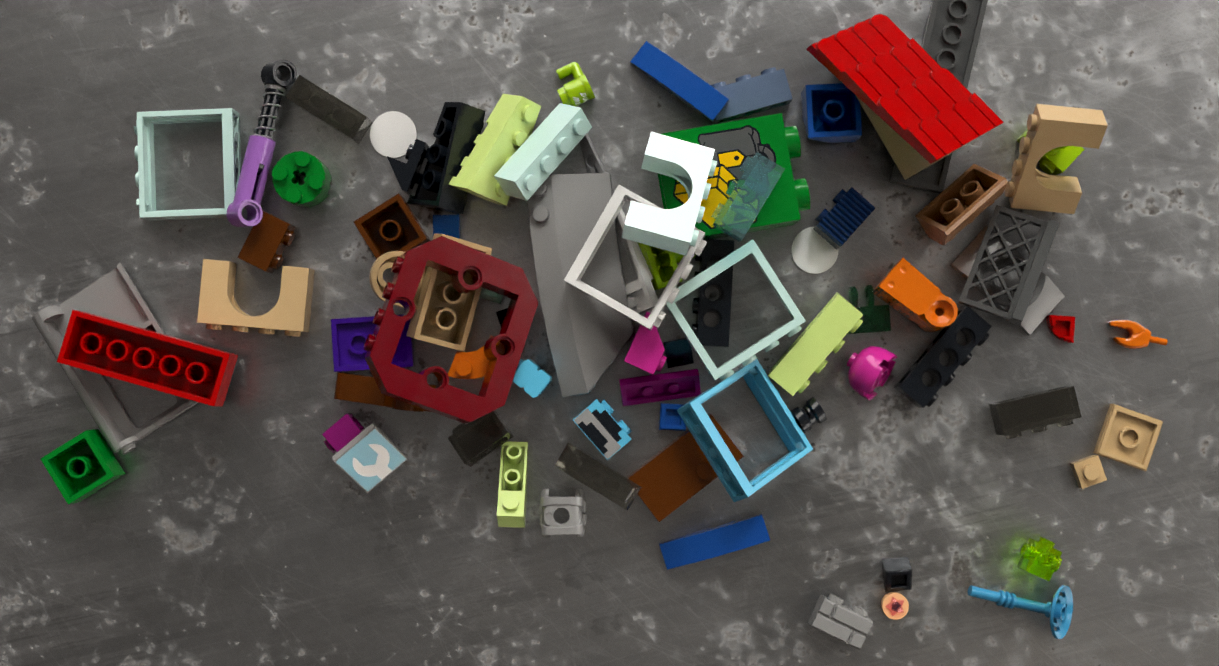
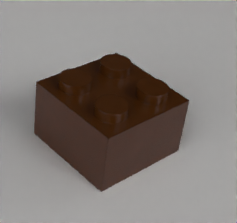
M399 193L354 221L355 226L376 259L390 251L407 252L431 241L404 197Z

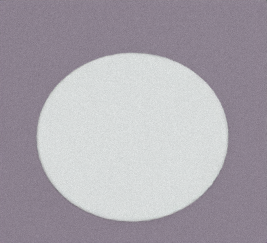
M397 111L381 114L375 119L370 129L372 146L385 157L397 158L405 155L409 145H414L417 137L413 121L407 115Z
M809 227L797 234L792 243L791 252L794 262L800 269L808 273L818 274L827 271L834 265L838 257V249H835L813 229L814 227Z

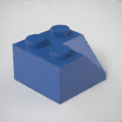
M843 83L805 85L801 92L802 119L808 139L827 143L857 142L862 136L860 102L856 95Z

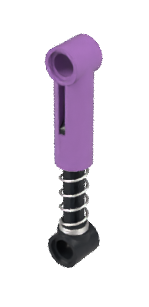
M279 60L266 64L261 71V79L265 85L264 89L266 92L262 95L264 103L260 106L261 115L257 117L259 123L258 127L254 129L256 134L249 136L234 200L227 208V219L235 227L255 226L263 217L261 203L276 146L272 134L273 130H276L274 128L276 119H279L277 114L279 107H282L280 105L281 98L285 96V91L288 90V87L297 78L296 68L288 60ZM276 70H279L281 73V80L277 77ZM243 208L247 210L246 220L242 216Z

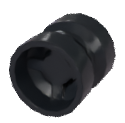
M814 397L807 400L806 405L803 407H796L791 410L797 424L804 433L811 430L812 425L816 423L821 424L827 420L825 412Z

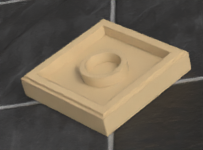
M1110 404L1093 453L1139 470L1147 471L1163 421L1115 404Z

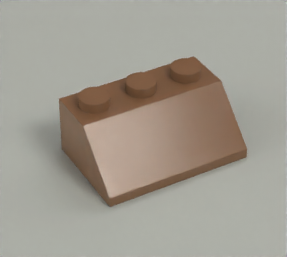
M973 164L915 217L928 237L944 246L1003 194L1008 181L994 172Z

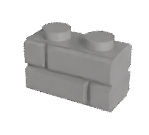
M830 593L828 597L821 594L808 620V624L812 628L860 650L873 624V621L867 617L869 612L856 605L852 609L843 605L845 600Z

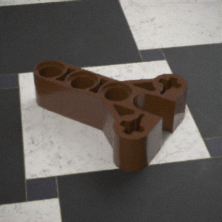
M337 372L334 399L385 406L404 411L431 412L381 394L374 377ZM428 384L432 388H436L437 386L434 384Z

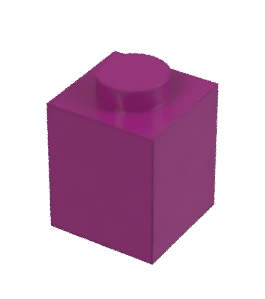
M347 413L322 434L326 439L324 443L332 453L338 452L365 428L352 413Z

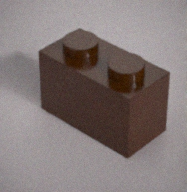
M263 211L261 221L252 227L237 258L266 272L273 273L274 269L278 270L283 262L284 256H282L285 247H289L295 238L296 233L293 232L295 226Z

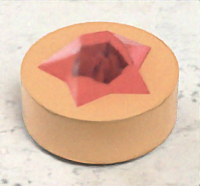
M889 592L881 600V610L888 618L898 620L907 614L909 603L902 594Z

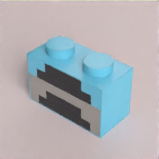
M596 399L577 415L573 421L602 455L609 460L632 440L628 435L632 430L622 419L617 422L611 414L614 410L605 400L600 403Z

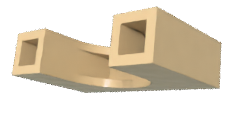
M1036 104L1034 113L1030 114L1027 120L1028 131L1026 137H1022L1020 140V155L1018 160L1015 159L1013 162L1012 179L1008 181L1005 188V196L1009 198L1011 208L1067 214L1075 213L1082 195L1078 178L1046 174L1036 169V165L1044 154L1057 147L1077 146L1099 149L1108 126L1102 110Z
M203 259L197 323H205L206 329L222 330V325L232 326V331L248 332L249 327L259 328L258 333L273 335L275 330H285V336L301 337V332H309L315 270L303 267L282 266L280 296L276 305L268 313L253 317L242 311L235 299L234 289L237 263Z

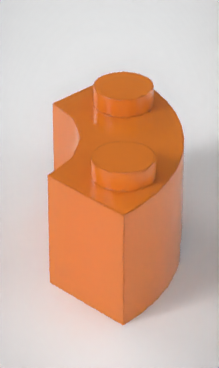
M497 342L496 351L500 355L505 353V346L503 343ZM484 346L472 352L456 351L448 376L457 379L485 377L490 360L485 356Z

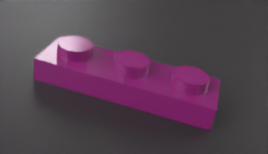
M698 369L619 379L623 406L695 397L701 394Z

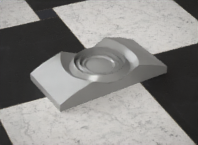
M985 226L950 264L966 280L988 226ZM999 237L987 243V248L991 255L1004 250ZM1005 240L1008 247L1013 246L1011 243ZM1017 249L1011 251L1017 264L1026 261ZM985 251L983 253L982 259L987 257ZM1007 253L993 259L999 272L1013 266ZM990 261L978 266L977 271L981 279L996 274ZM1025 266L1020 267L1022 274L1025 269ZM1016 270L1002 275L1008 288L1020 282ZM1043 272L1039 276L1025 316L1019 327L1027 335H1030L1065 297ZM976 276L974 277L972 284L978 281ZM998 277L984 283L990 296L1004 290ZM980 285L975 287L980 293H982L985 296ZM1016 290L1010 292L1012 297H1014ZM1006 294L992 300L999 310L1008 313L1011 303Z

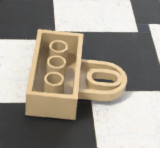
M434 233L433 240L443 236L491 255L492 248L445 234ZM403 251L387 252L377 258L371 267L369 276L371 288L375 295L384 302L385 298H382V294L387 283L383 279V272L388 268H392L396 257H401L405 253ZM426 265L413 300L416 309L415 314L410 320L406 336L464 352L482 287L470 293H459L452 286V275ZM464 272V282L472 285V276L468 272ZM394 303L396 306L403 307L400 303Z

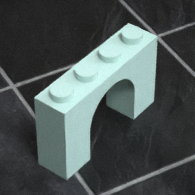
M651 132L641 169L663 174L679 181L688 194V201L674 209H660L631 201L621 238L686 256L689 246L695 247L699 230L694 228L696 222L701 223L705 207L700 205L702 199L707 200L711 184L706 182L708 176L713 177L717 161L712 160L715 149Z

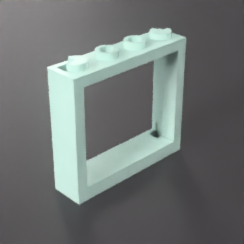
M233 108L137 112L134 132L137 135L138 146H135L134 154L138 162L135 182L139 188V198L136 200V205L139 206L140 218L149 221L226 218L227 208L234 200L241 172L239 113ZM222 122L225 208L156 211L154 124Z
M753 239L679 286L678 289L680 291L672 304L667 302L665 305L713 380L719 378L721 381L735 373L733 368L742 363L743 366H746L756 360L755 354L762 349L768 352L779 345L778 339L785 334L791 337L802 330L800 325L806 321ZM751 254L792 317V320L717 368L675 302Z

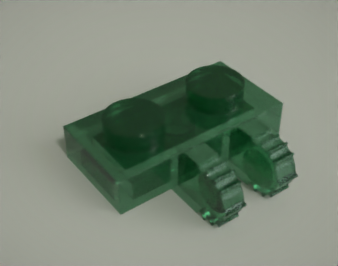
M866 285L865 287L866 306L858 307L857 288L855 286L849 287V302L862 312L863 316L860 319L863 322L854 333L849 331L847 334L891 331L889 305L874 306L873 286Z

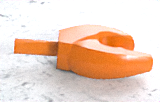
M1114 320L1108 323L1111 327L1126 329L1129 332L1127 339L1113 338L1117 344L1125 348L1140 349L1147 347L1149 342L1167 345V339L1151 336V331L1137 322Z

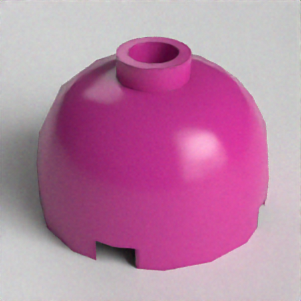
M874 346L864 348L859 354L854 352L847 362V366L850 367L848 380L852 389L865 399L872 400L878 394L873 390L879 386L883 387L896 363L893 359L897 358V355L884 348Z

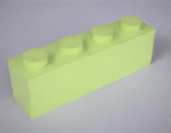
M837 292L770 369L768 376L792 396L797 391L801 394L810 384L808 378L815 371L818 374L828 363L825 360L831 352L837 353L845 343L843 338L849 331L854 333L863 322L860 319L863 316L862 312Z

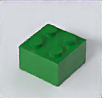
M99 429L86 430L41 458L42 463L68 505L81 502L126 474Z

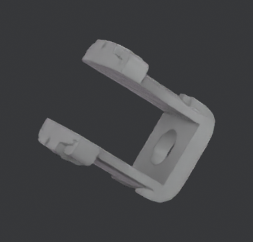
M550 488L541 491L539 512L541 514H539V521L543 537L576 534V537L584 536L587 520L586 513L584 512L586 511L587 504L586 500H584L585 496L582 488H576L575 496L550 497ZM565 508L568 510L570 517L566 523L561 524L555 521L554 512L556 509Z

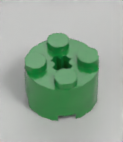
M299 151L285 155L272 170V182L276 192L283 200L293 205L311 208L319 205L328 196L330 182H332L329 169L322 161L307 152ZM302 175L305 176V183L303 185L298 183V181L300 180L299 178Z

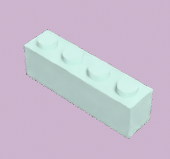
M559 103L500 168L494 177L506 195L528 201L589 132L592 126L582 108Z

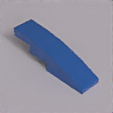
M647 41L630 61L631 64L671 94L673 93L691 108H695L711 122L715 120L729 102L727 97Z
M758 514L737 522L732 521L711 529L706 528L660 543L659 546L668 570L770 541V537L762 514Z

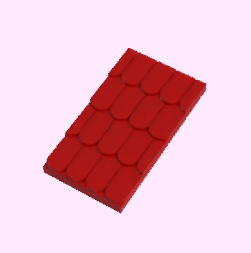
M874 15L863 22H859L852 27L824 38L806 49L856 95L905 180L1004 123L976 93L971 94L949 70L941 68L913 38L910 40L886 15Z

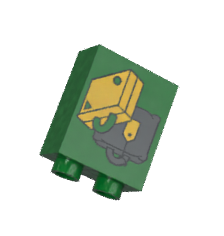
M782 113L662 133L665 136L715 149L712 160L717 161L713 177L708 176L706 182L711 184L707 200L702 199L700 205L705 207L701 223L696 222L695 224L697 229L705 232L704 239H716L791 226L801 219L799 211L810 209V194L805 178L794 180L790 159L801 157L798 129L796 126L784 127ZM657 173L663 209H674L685 204L688 201V194L683 185L672 177Z

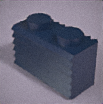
M853 187L847 191L842 189L832 200L835 205L829 211L825 208L815 218L818 224L813 229L835 249L840 248L875 210V207Z

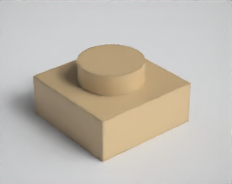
M1092 455L1070 463L1077 485L1081 489L1107 481L1098 455Z

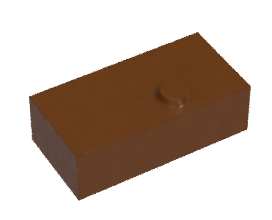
M708 413L707 415L738 462L744 457L712 414ZM688 429L628 475L626 480L658 522H660L718 476Z

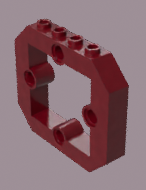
M443 236L405 252L401 257L397 256L391 272L395 273L392 283L388 282L382 294V298H385L383 308L377 309L373 319V324H376L373 335H368L363 350L367 351L365 360L381 394L461 423L472 422L504 406L538 306V301L523 269ZM426 265L452 275V286L459 293H470L482 287L511 299L499 335L489 338L484 345V353L487 359L490 360L479 395L449 385L448 373L439 366L423 369L418 374L391 364L405 323L415 314L416 307L413 300ZM464 272H468L472 276V285L464 282ZM394 303H400L404 307L405 312L402 317L394 313ZM497 342H501L505 346V353L503 355L496 351ZM429 374H434L437 377L438 384L436 388L428 385L427 377Z

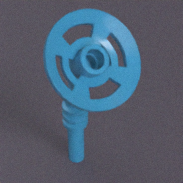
M972 585L968 588L969 596L996 602L997 606L1009 609L1016 607L1045 614L1049 618L1051 632L1056 639L1064 638L1068 632L1073 613V595L1069 586H1060L1052 602L1048 601L1047 604L1016 597L1014 593L1004 592L1003 590L996 592Z

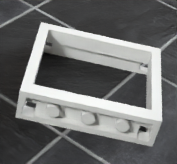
M618 185L564 281L652 330L653 326L659 327L666 315L663 309L667 302L672 304L677 297L680 289L676 288L680 279L686 280L693 268V265L690 264L695 254L700 256L707 244L703 240L705 232L699 230L695 247L689 246L687 255H684L647 319L581 281L582 276L625 201L629 203L635 201L660 208L623 186Z

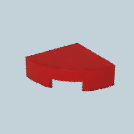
M1048 315L1046 321L1051 333L1063 342L1074 343L1075 317Z

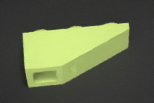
M502 441L497 502L498 527L525 528L528 442Z

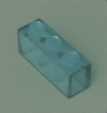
M756 152L753 158L747 156L740 168V171L744 172L739 182L733 180L726 191V194L730 196L725 205L719 203L711 217L716 219L712 226L741 242L785 168Z

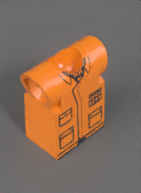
M904 258L894 265L872 292L907 319L915 322L925 332L933 333L952 324L958 316L956 303L941 293L937 286Z

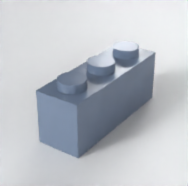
M776 67L761 71V75L751 78V75L748 74L736 78L735 83L726 85V82H719L711 85L729 99V102L713 123H725L790 104L793 98L785 70H776Z

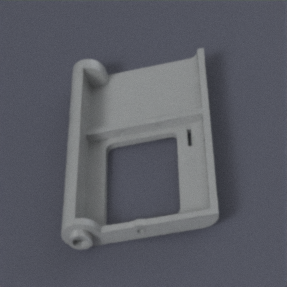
M121 263L116 265L114 270L60 305L46 307L32 316L33 322L56 359H58L72 310L88 312L165 334ZM59 363L114 453L120 452L122 455L131 452L136 448V442L199 403L175 396L177 402L174 406L141 427H136L104 375Z

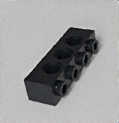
M703 239L707 244L700 256L696 255L695 261H700L699 271H695L694 277L707 269L708 261L715 260L718 262L732 253L735 241ZM733 265L698 287V298H693L692 313L697 314V322L692 324L691 329L702 346L729 347ZM709 286H714L719 291V297L715 301H711L705 296V290ZM708 312L714 313L718 318V322L714 327H708L704 323V315Z
M960 307L956 320L938 333L894 388L917 407H930L939 396L937 394L938 390L943 385L945 387L949 385L955 378L954 371L959 365L964 366L973 355L970 352L976 345L981 346L988 339L990 334L987 332L992 326L970 307ZM960 331L965 333L967 338L963 346L959 345L956 340V336ZM943 351L947 352L950 357V361L946 366H943L939 361V356ZM927 371L933 376V382L929 386L924 385L922 381V376Z

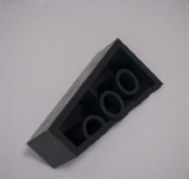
M462 102L444 103L433 133L436 140L426 151L424 158L428 160L423 174L418 173L415 183L419 184L415 196L410 195L407 204L448 213L463 214L468 193L449 185V182L453 176L457 177L462 168L460 166L465 156L469 157L475 147L474 141L478 134H481L486 111Z

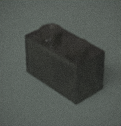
M494 410L468 424L462 423L452 430L453 434L448 437V440L464 464L472 467L514 436L498 412Z

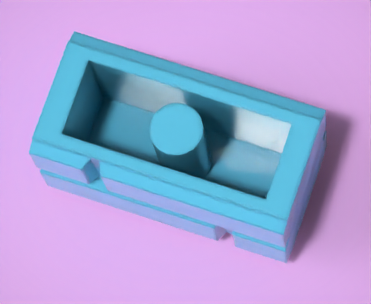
M520 359L513 382L520 388L524 387V391L532 398H536L552 382L553 377L544 369L540 370V366L533 360Z

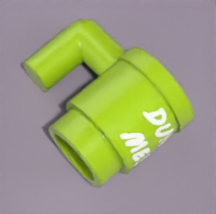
M572 62L556 70L560 80L571 74L574 77V80L563 84L564 87L557 90L563 104L576 107L595 98L591 86L577 62Z

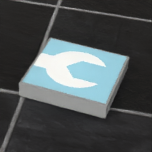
M374 423L370 424L332 456L333 462L367 493L408 459L406 454Z

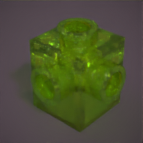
M1040 537L1039 541L1029 538L1028 542H1025L1021 547L1019 553L1021 558L1017 567L1050 582L1053 573L1061 565L1062 552L1054 549L1056 543Z

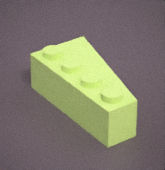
M502 94L486 121L487 127L482 134H478L474 141L475 147L469 157L465 156L460 164L462 167L457 177H452L449 185L488 202L507 206L510 196L505 194L494 175L532 134L541 106L523 96Z

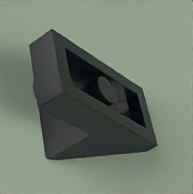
M418 139L415 140L414 145L410 144L405 155V159L408 160L407 163L387 156L402 191L408 195L412 194L417 175L420 173L426 151L429 148L426 142Z

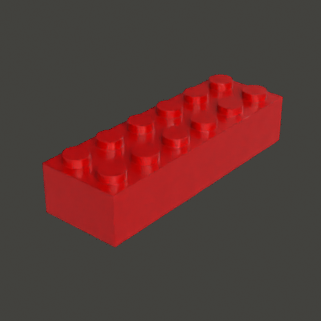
M72 310L57 362L210 406L222 407L238 355L88 312Z

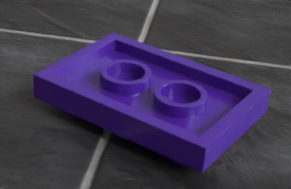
M374 316L331 319L334 372L370 370L365 360L367 351L363 350L368 335H373L376 327V324H373ZM410 320L405 323L391 363L399 367H415L413 338L406 336Z

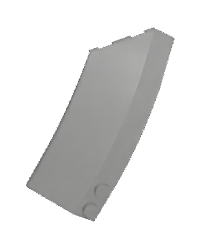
M610 173L551 174L528 199L531 240L539 295L562 397L589 394L596 386L595 383L604 372L606 373L619 356L617 354L627 342L629 343L635 335L630 318L564 281L613 195ZM615 219L582 276L581 281L628 307Z

